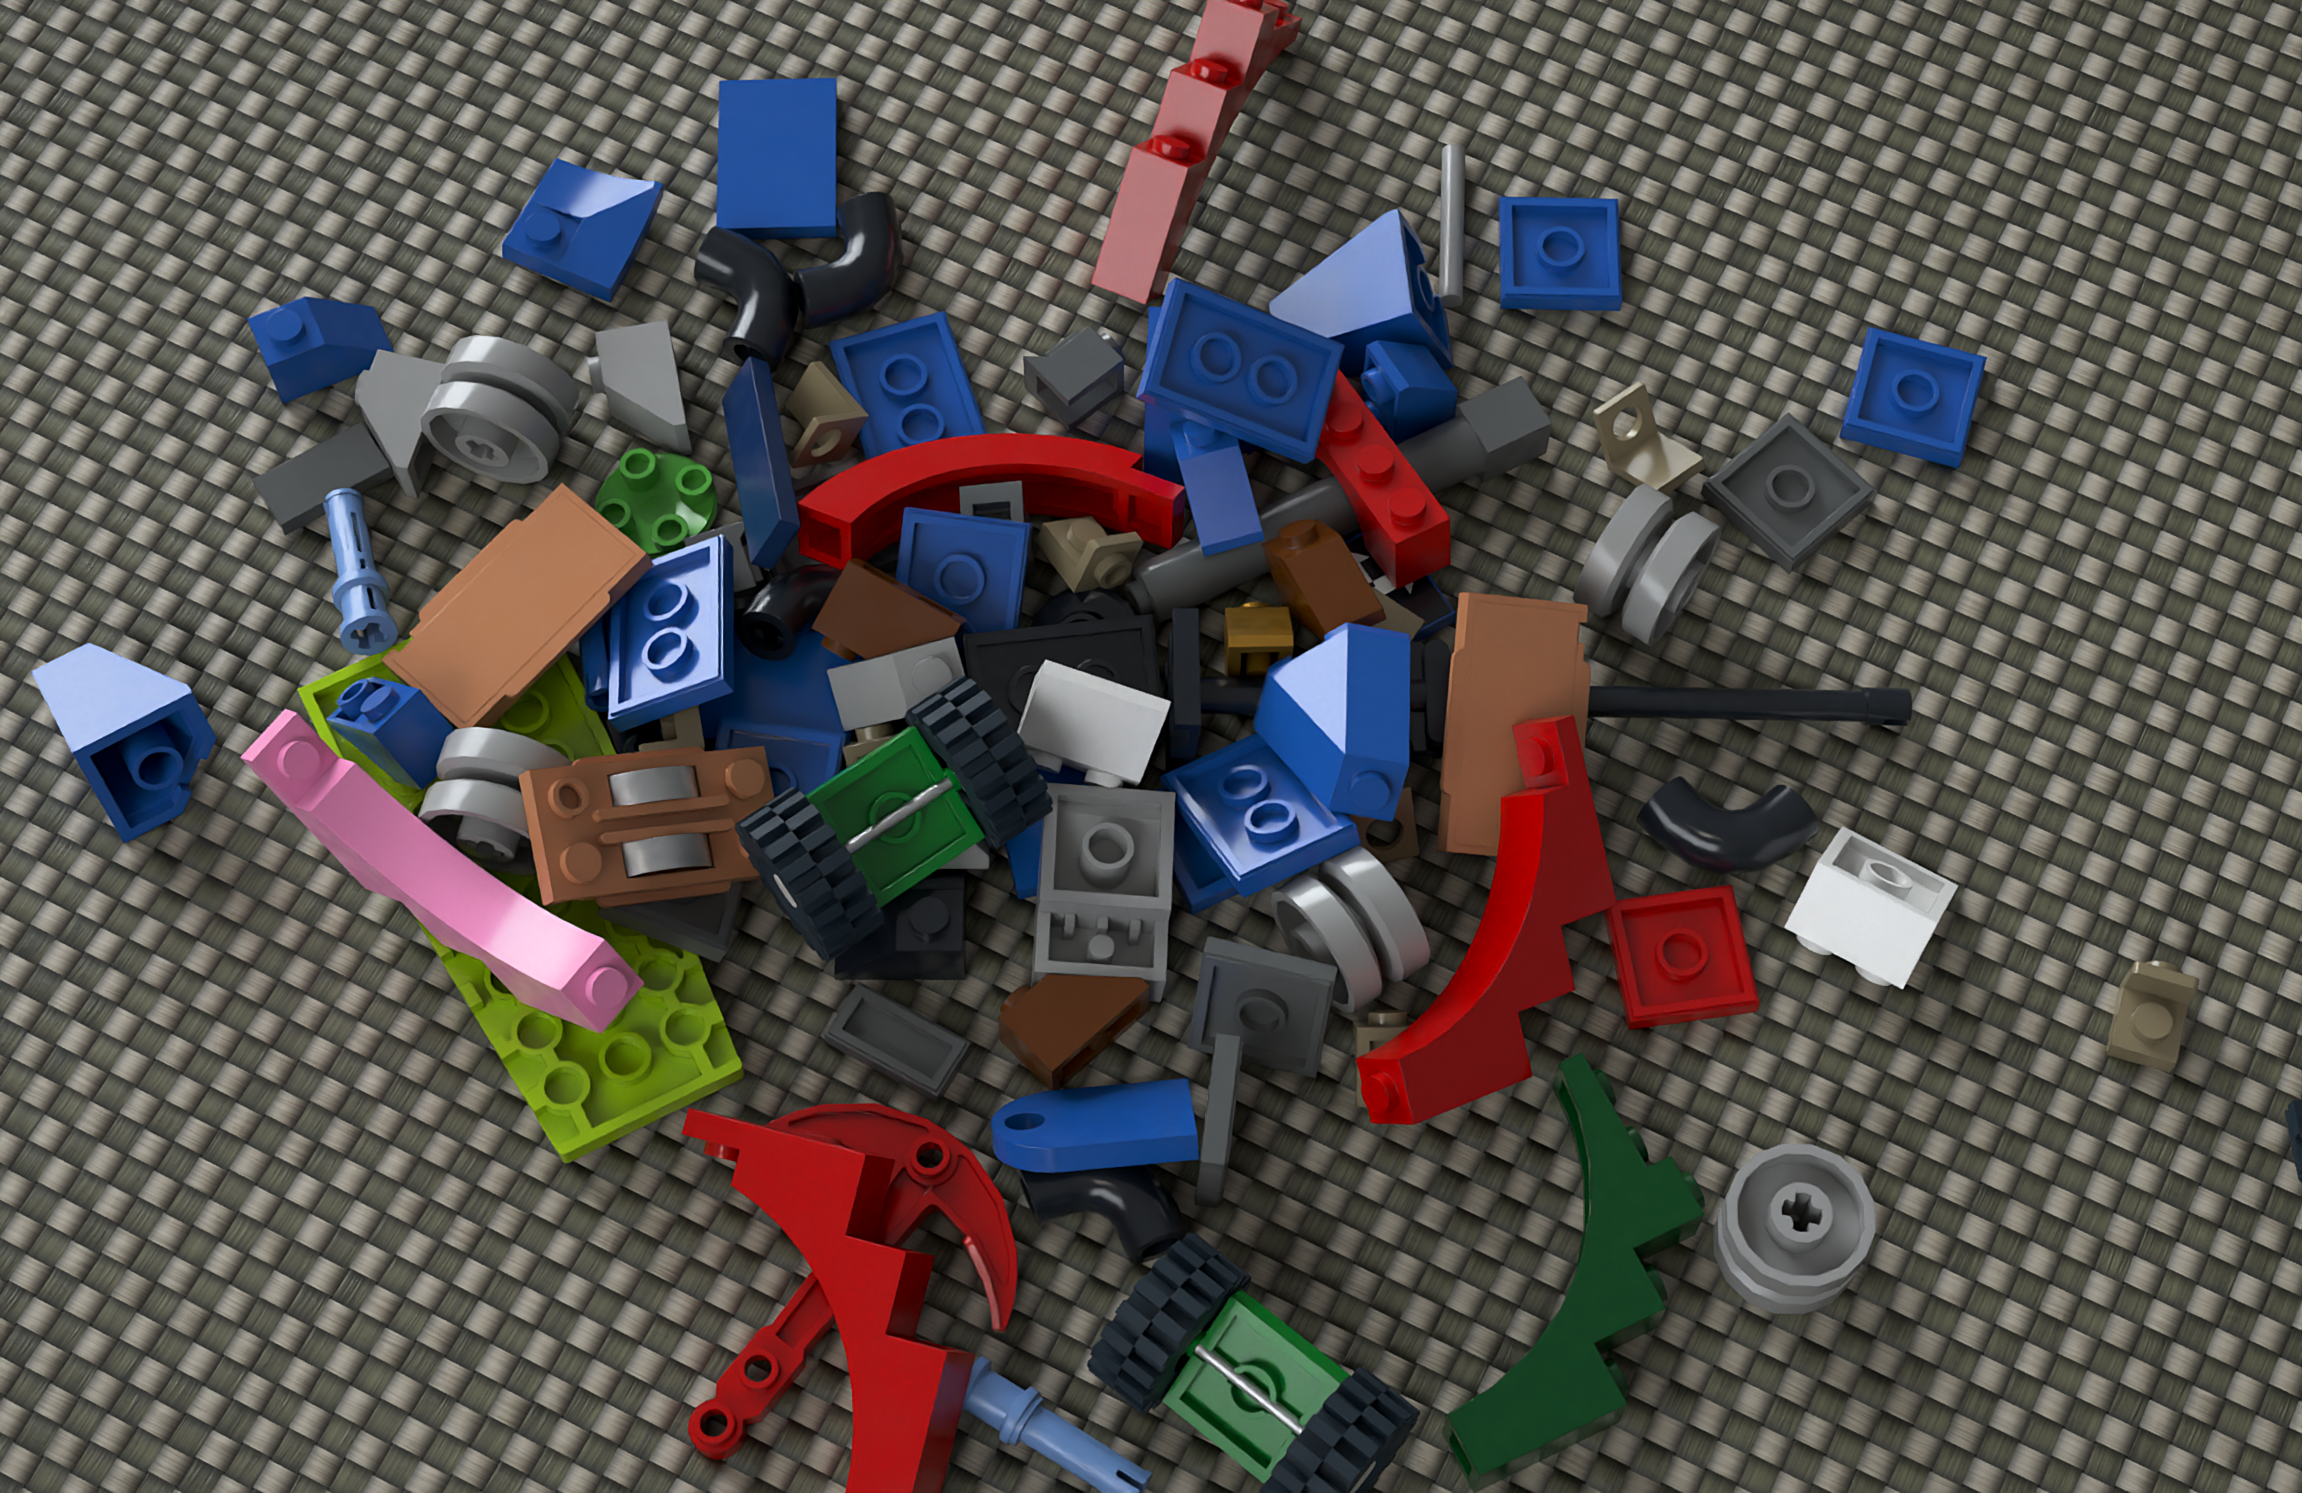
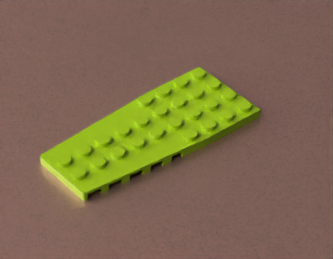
M411 637L381 653L371 655L298 688L297 691L319 737L339 758L355 762L383 789L418 818L428 788L441 780L436 776L423 790L398 783L339 734L326 720L339 707L337 704L339 696L358 680L369 679L371 676L403 684L387 669L381 660L393 648L400 652L412 640ZM566 653L490 727L491 729H500L531 738L555 749L572 762L580 758L616 754L597 712L586 706L585 689ZM481 867L539 907L586 932L605 939L644 981L643 986L601 1034L520 1002L480 959L442 945L415 917L564 1163H570L744 1077L745 1073L742 1062L737 1055L698 955L598 917L599 905L596 900L579 902V899L565 901L557 905L543 906L537 875L509 874Z

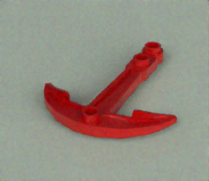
M877 1103L821 1104L794 1111L764 1125L894 1159L895 1162L875 1240L901 1247L932 1212L940 1213L965 1238L962 1240L964 1252L985 1289L990 1307L993 1333L1007 1332L1015 1307L1018 1286V1252L1002 1195L973 1152L956 1137L926 1118ZM928 1149H936L943 1154L941 1163L934 1168H925L918 1162L920 1155ZM813 1271L810 1272L774 1322L758 1330L716 1382V1398L701 1403L692 1412L688 1422L689 1437L696 1449L705 1457L717 1460L725 1459L740 1450L746 1439L747 1425L764 1420L805 1369L807 1355L835 1324V1316ZM763 1360L771 1364V1373L765 1380L754 1382L747 1378V1371L754 1362ZM713 1415H722L728 1421L726 1430L716 1437L704 1434L703 1426L705 1421Z

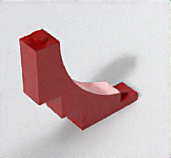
M1574 715L1529 719L1511 725L1517 747L1518 762L1522 769L1526 789L1501 797L1500 835L1496 867L1483 916L1465 958L1448 985L1432 1005L1399 1035L1383 1046L1356 1058L1362 1082V1098L1368 1108L1371 1123L1415 1125L1533 1077L1518 1012L1575 990L1561 926L1617 905Z
M688 1108L682 1135L705 1140L704 1154L737 1162L731 1186L756 1203L784 1230L803 1254L821 1284L835 1316L846 1353L852 1388L853 1437L851 1464L845 1493H941L976 1354L915 1337L935 1256L875 1240L895 1160L737 1118Z

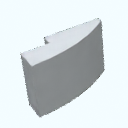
M1046 782L1048 786L1046 791L1050 794L1053 801L1051 805L1053 811L1042 819L1031 987L1047 974L1141 977L1150 986V1001L1161 1002L1167 974L1168 921L1172 904L1176 792Z

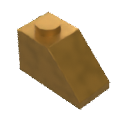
M1249 602L1237 608H1225V676L1265 677L1269 666L1290 654L1293 657V631L1289 607H1273L1264 602Z

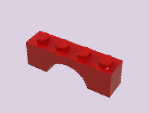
M1338 369L1314 458L1317 457L1325 463L1340 483L1356 515L1366 549L1397 590L1451 564L1450 517L1340 369Z

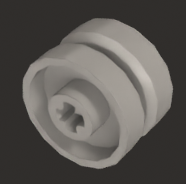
M483 335L460 338L452 348L441 372L443 384H440L433 391L420 418L422 432L436 449L452 461L477 474L503 482L519 484L541 481L549 473L560 448L559 435L569 427L580 402L579 388L569 374L551 359L525 345L500 337Z
M1643 483L1636 487L1625 499L1595 544L1576 583L1573 600L1577 604L1588 605V610L1600 618L1614 613L1624 604L1621 613L1622 630L1651 647L1666 633L1692 597L1714 555L1722 530L1720 526L1694 511L1682 516L1671 526L1674 515L1672 499Z
M482 727L456 729L446 737L436 765L437 777L441 781L428 788L418 819L480 867L509 874L537 875L518 776L531 769L570 766L573 762L555 749L515 733Z
M1359 845L1319 863L1318 880L1307 874H1302L1271 893L1270 905L1275 922L1293 956L1339 967L1331 1004L1346 1014L1356 1012L1381 995L1382 977L1392 982L1403 981L1429 963L1430 949L1427 937L1415 910L1386 868L1367 849Z
M1781 1144L1755 1154L1736 1173L1713 1226L1714 1257L1725 1281L1748 1303L1774 1314L1809 1313L1830 1305L1851 1284L1857 1270L1867 1256L1876 1232L1875 1202L1863 1177L1841 1156L1813 1144Z

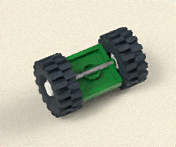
M961 675L907 710L905 715V721L909 725L907 729L807 795H804L801 791L798 792L795 787H791L735 824V830L740 837V843L749 854L748 858L751 864L761 875V880L768 891H771L777 900V905L789 917L792 926L798 934L803 935L807 945L813 951H816L823 961L830 962L882 927L885 923L883 921V913L880 910L882 906L983 838L987 845L990 847L994 846L997 849L1053 811L1051 806L1053 804L1052 797L1046 791L1048 789L1047 783L1037 772L1038 765L1033 756L1028 754L1023 747L1024 741L1018 732H1014L1009 726L1008 718L1000 708L997 710L994 707L992 698L984 690L980 691L977 683L971 678L968 680L965 675Z
M1190 1233L1184 1237L1182 1242L1178 1240L1171 1246L1165 1257L1162 1255L1153 1264L1150 1273L1146 1277H1141L1133 1287L1134 1291L1127 1300H1123L1115 1311L1116 1316L1111 1322L1106 1324L1100 1334L1102 1339L1094 1345L1090 1353L1092 1357L1087 1363L1088 1370L1143 1414L1148 1413L1151 1408L1154 1410L1163 1401L1264 1483L1260 1493H1367L1368 1490H1371L1379 1480L1378 1477L1395 1458L1397 1450L1409 1437V1432L1415 1426L1420 1411L1364 1366L1355 1370L1351 1376L1247 1293L1251 1276L1198 1234Z

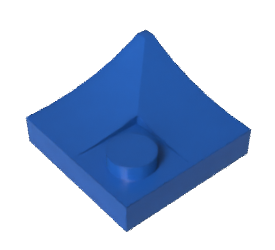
M555 158L502 243V258L611 303L648 233L663 198L664 184L657 181L616 177Z

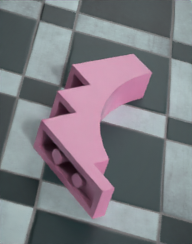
M285 709L240 757L365 889L402 902L442 945L480 959L520 1002L601 1034L643 986L644 981L605 939L586 932L539 907L467 858L407 810L355 762L339 758L297 712Z

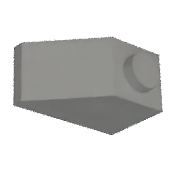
M662 320L595 332L599 356L587 358L594 394L606 392L610 412L613 417L678 455L693 454L668 321Z
M378 349L370 370H363L358 378L355 389V402L360 406L372 438L391 466L392 472L405 495L418 499L437 451L422 432L420 418L433 391L440 384H443L441 372L445 364Z
M954 636L827 669L844 731L905 718L907 710L957 677L965 675Z

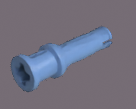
M351 488L336 489L327 494L325 497L326 502H323V508L327 516L332 551L338 573V580L335 582L332 590V598L336 609L342 612L343 623L340 625L339 631L340 640L343 647L351 653L374 655L390 648L398 636L397 624L394 617L388 614L386 606L390 598V589L387 580L375 568L362 495L357 490ZM357 630H362L363 637L358 635Z
M980 1356L974 1362L961 1413L966 1410L998 1430L999 1440L1007 1445L1012 1443L1017 1446L1022 1441L1102 1493H1144L1152 1478V1472L1142 1469L1043 1406L1045 1399L1040 1396L1041 1393L1033 1387L1023 1390L991 1370L992 1362L987 1358Z

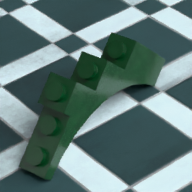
M1583 1053L1560 1062L1552 1084V1088L1573 1134L1583 1180V1236L1576 1271L1561 1308L1533 1348L1492 1387L1446 1415L1442 1434L1473 1493L1620 1422L1627 1406L1624 1398L1629 1396L1628 1386L1614 1360L1609 1358L1603 1361L1601 1355L1658 1328L1666 1310L1664 1302L1668 1299L1667 1292L1655 1268L1651 1264L1643 1266L1640 1261L1696 1235L1704 1216L1702 1209L1705 1208V1199L1697 1181L1687 1171L1681 1174L1672 1156L1647 1167L1645 1163L1649 1161V1156L1643 1139L1632 1125L1624 1127L1613 1107L1616 1104V1096L1610 1081L1601 1069H1591Z

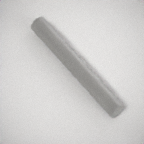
M1457 144L1443 147L1441 167L1439 295L1443 306L1450 308L1460 306L1463 303L1465 148Z

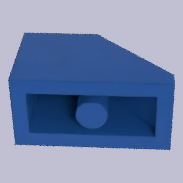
M304 296L247 318L283 404L359 375L363 370H370L378 349L394 352L373 306Z
M1190 419L1170 425L1178 463L1204 557L1264 541L1265 538L1238 438Z

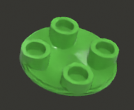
M637 448L625 453L620 459L619 467L605 480L597 495L595 510L643 549L650 559L653 560L686 548L684 538L709 531L717 514L718 495L711 472L705 466L682 455L652 453L647 449Z

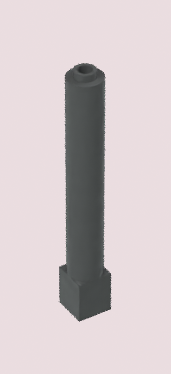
M1519 376L1457 405L1455 418L1407 439L1396 446L1430 492L1435 495L1476 475L1484 483L1546 454L1552 421L1523 377ZM1334 474L1257 509L1265 538L1264 541L1204 557L1199 537H1196L1132 567L1130 573L1131 582L1125 584L1124 588L1127 599L1137 616L1152 614L1153 623L1158 625L1172 618L1173 608H1194L1269 573L1270 569L1261 544L1278 537L1279 531L1292 522L1303 519H1318L1339 533L1342 538L1360 530L1353 508Z

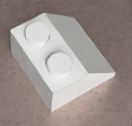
M1045 660L1035 675L1017 732L1024 741L1023 747L1028 754L1033 756L1037 763V769L1059 774L1063 765L1085 772L1084 783L1089 786L1122 788L1124 785L1134 788L1142 779L1171 701Z
M1842 826L1818 860L1784 928L1797 934V940L1809 950L1822 955L1834 953L1855 964L1856 971L1865 979L1878 985L1889 986L1893 984L1903 989L1953 898L1958 885Z

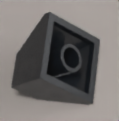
M937 869L882 906L880 910L884 916V925L835 958V980H965L968 869Z

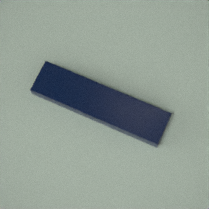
M749 356L723 396L722 405L751 564L771 570L800 529L801 524L771 370L768 362Z

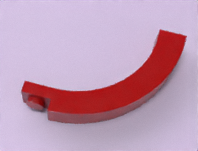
M1024 433L979 434L945 438L900 448L868 459L837 474L815 488L797 503L801 524L798 530L799 554L843 570L848 560L858 557L866 562L880 550L901 539L904 508L912 507L961 514L959 487L1022 481L1024 501L1029 514L1066 518L1093 516L1101 526L1123 533L1136 532L1142 540L1171 550L1183 538L1185 487L1142 472L1143 455L1084 439Z

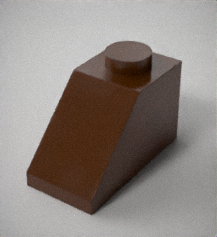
M1303 519L1292 522L1279 531L1278 537L1261 544L1282 607H1289L1290 615L1325 641V634L1346 622L1371 627L1387 619L1381 603L1341 535L1320 520Z
M856 557L848 560L811 628L825 635L821 642L825 648L846 660L855 662L858 654L866 659H871L954 636L962 631L967 619Z
M1047 974L1033 987L1029 984L1022 985L1004 1001L1000 1008L1002 1014L998 1016L1000 1041L1049 1091L1059 1090L1150 1011V986L1141 977Z

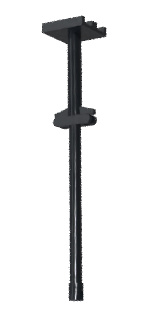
M1173 608L1172 631H1169L1167 642L1168 660L1164 661V699L1171 701L1165 718L1168 738L1165 742L1166 773L1195 761L1201 728V714L1255 715L1265 677L1200 676L1199 608ZM1439 639L1427 642L1424 647L1423 656L1422 642L1410 641L1409 747L1413 756H1426L1427 754V756L1434 759L1442 758L1450 675L1449 647L1444 641ZM1590 686L1587 717L1861 722L1862 725L1907 726V720H1911L1912 697L1908 688L1863 687L1862 690Z

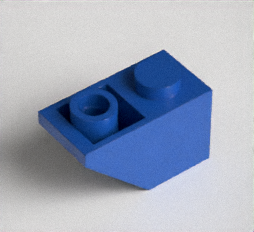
M1376 340L1366 345L1364 372L1361 374V399L1396 445L1454 418L1458 391L1426 346Z
M371 676L369 679L356 681L339 696L337 700L339 707L326 719L327 722L395 781L423 790L437 776L436 765L446 737L454 731V728L420 689Z

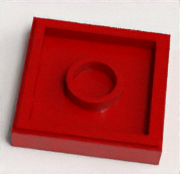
M1732 884L1616 900V906L1603 910L1628 1030L1757 1012L1760 1002Z

